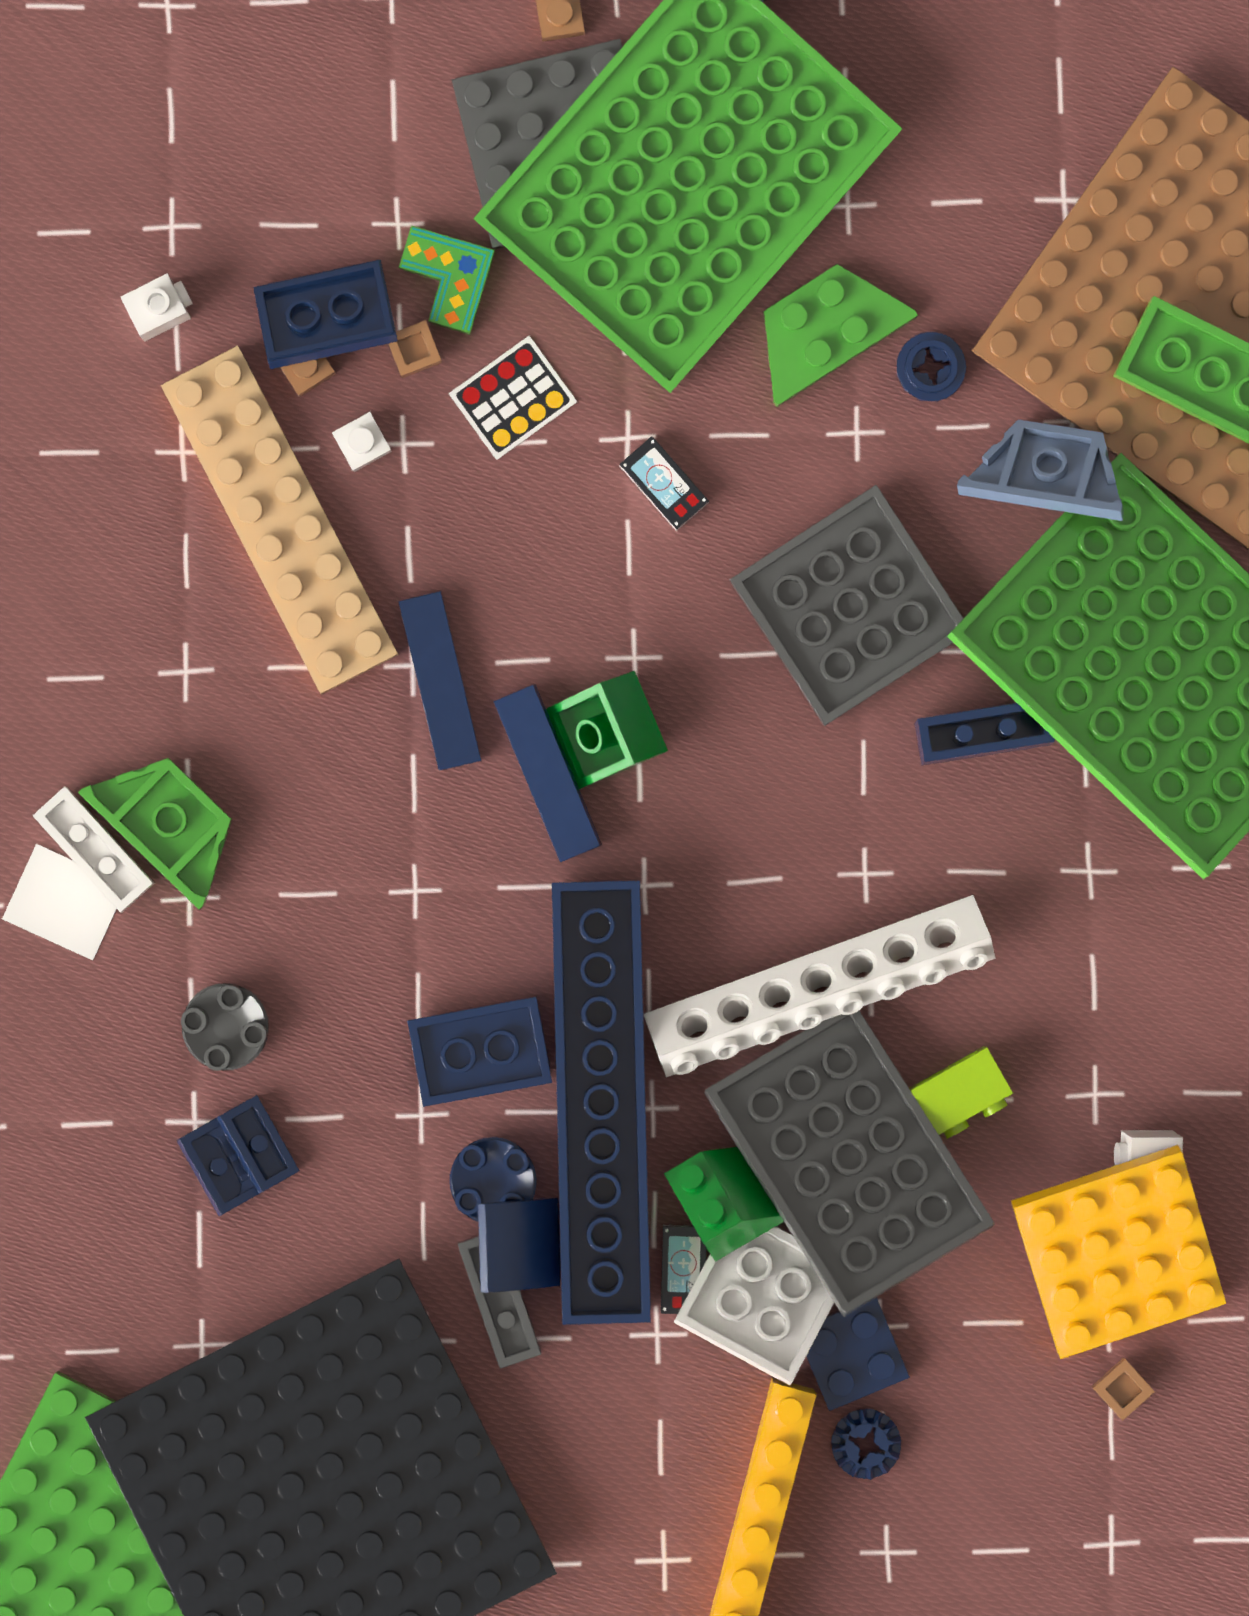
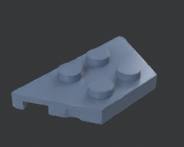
M1018 419L1004 433V438L999 443L992 445L982 456L983 463L969 477L963 475L957 484L958 493L963 496L1123 521L1124 517L1123 506L1117 490L1103 432Z

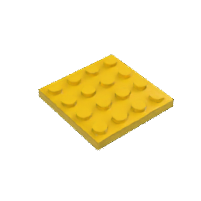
M1178 1145L1011 1200L1060 1359L1226 1304L1184 1156Z

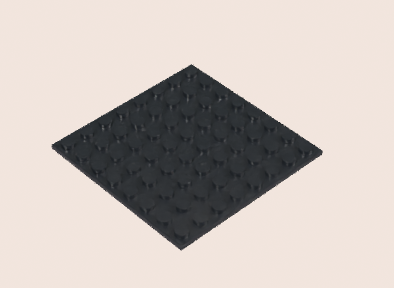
M400 1258L85 1417L183 1616H475L557 1574Z

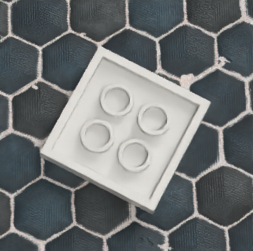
M774 1227L716 1262L710 1254L674 1323L790 1386L830 1312L834 1301L795 1238L780 1228Z

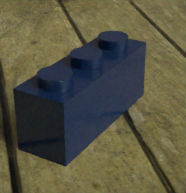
M1018 703L920 718L915 722L921 766L1050 746L1055 742V738Z

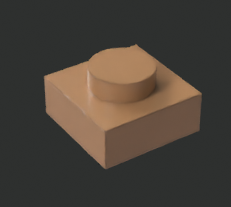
M536 0L542 42L585 35L580 0Z
M426 320L396 331L398 342L389 343L401 378L442 363Z
M326 357L280 367L299 397L336 374Z
M1124 1357L1091 1386L1122 1421L1155 1392Z

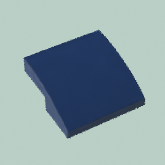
M257 1095L176 1140L218 1216L225 1214L300 1171Z
M558 1198L478 1204L481 1293L560 1286Z

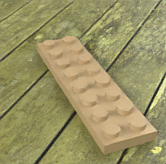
M239 346L162 384L161 387L320 694L322 695L399 655Z

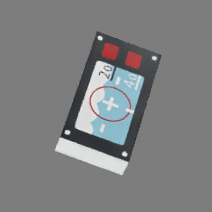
M653 436L619 464L621 469L676 531L709 503V500Z
M663 1225L661 1314L679 1313L706 1263V1246L694 1226Z

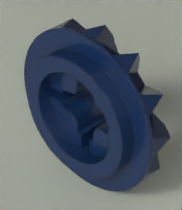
M925 332L912 337L904 344L897 357V377L904 391L919 401L939 402L951 396L961 386L965 377L966 361L963 351L952 338L942 333ZM926 349L929 350V355L932 356L934 362H941L942 364L949 362V365L937 371L936 385H933L932 379H929L927 373H920V371L913 373V370L924 365Z
M858 1409L848 1413L838 1422L832 1434L831 1448L838 1466L852 1477L872 1480L888 1473L899 1459L901 1437L895 1423L884 1413L874 1409ZM872 1427H875L873 1441L884 1451L883 1453L868 1451L860 1462L858 1461L860 1448L854 1443V1440L849 1439V1436L865 1438L867 1433L871 1432Z

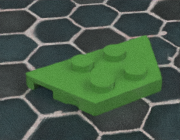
M838 264L764 311V322L773 390L772 395L775 406L782 405L916 319L918 314L913 308Z
M167 758L141 769L118 775L104 782L84 787L78 792L195 907L201 910L205 906L232 818L171 759Z

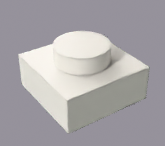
M370 412L332 432L353 472L392 452Z

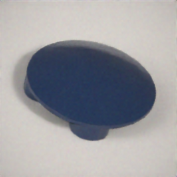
M488 1137L472 1142L458 1154L450 1172L451 1194L458 1210L479 1222L478 1204L533 1199L536 1191L537 1178L532 1160L519 1145L504 1138Z

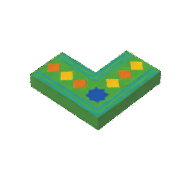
M411 226L399 269L440 281L428 320L429 323L471 335L495 250Z

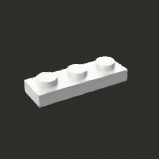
M64 786L33 815L120 913H123L154 884L149 876L68 787Z

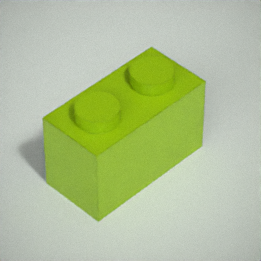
M985 1046L909 1087L938 1135L944 1133L947 1139L969 1127L967 1119L982 1111L984 1117H988L1006 1107L1008 1104L1004 1098L1013 1094L989 1049Z

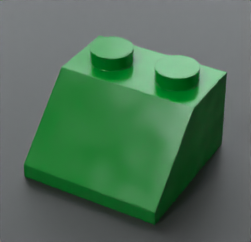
M635 670L598 683L546 708L579 789L668 751Z
M738 1147L701 1151L664 1173L715 1262L784 1222Z

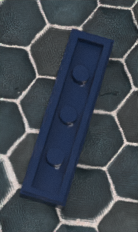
M441 591L398 601L439 771L482 761Z
M536 684L494 701L559 861H566L601 846L602 843Z

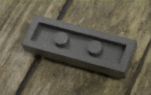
M479 1236L459 1242L458 1247L499 1368L501 1369L541 1355L542 1352L521 1291L481 1293Z

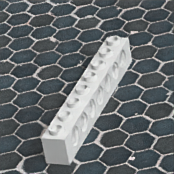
M971 895L643 1015L667 1078L675 1074L690 1073L697 1066L716 1059L724 1060L731 1058L739 1051L758 1044L766 1045L773 1043L780 1036L799 1029H812L822 1021L841 1014H853L863 1006L882 999H895L902 995L904 991L924 984H936L946 976L962 970L980 968L987 961L996 958L991 936L976 900ZM942 943H952L950 946L945 948L937 947ZM903 957L911 958L910 960L903 963L896 962L898 959ZM869 972V974L865 977H855L859 973ZM820 987H829L827 990L823 992H814L816 989ZM778 1002H787L782 1007H772ZM737 1017H746L744 1020L740 1022H731L733 1019ZM704 1031V1034L699 1037H690L696 1032Z

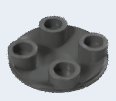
M215 984L201 990L191 999L181 1017L183 1039L188 1050L200 1063L215 1071L234 1070L249 1064L261 1053L268 1038L269 1022L263 1004L251 991L235 984Z

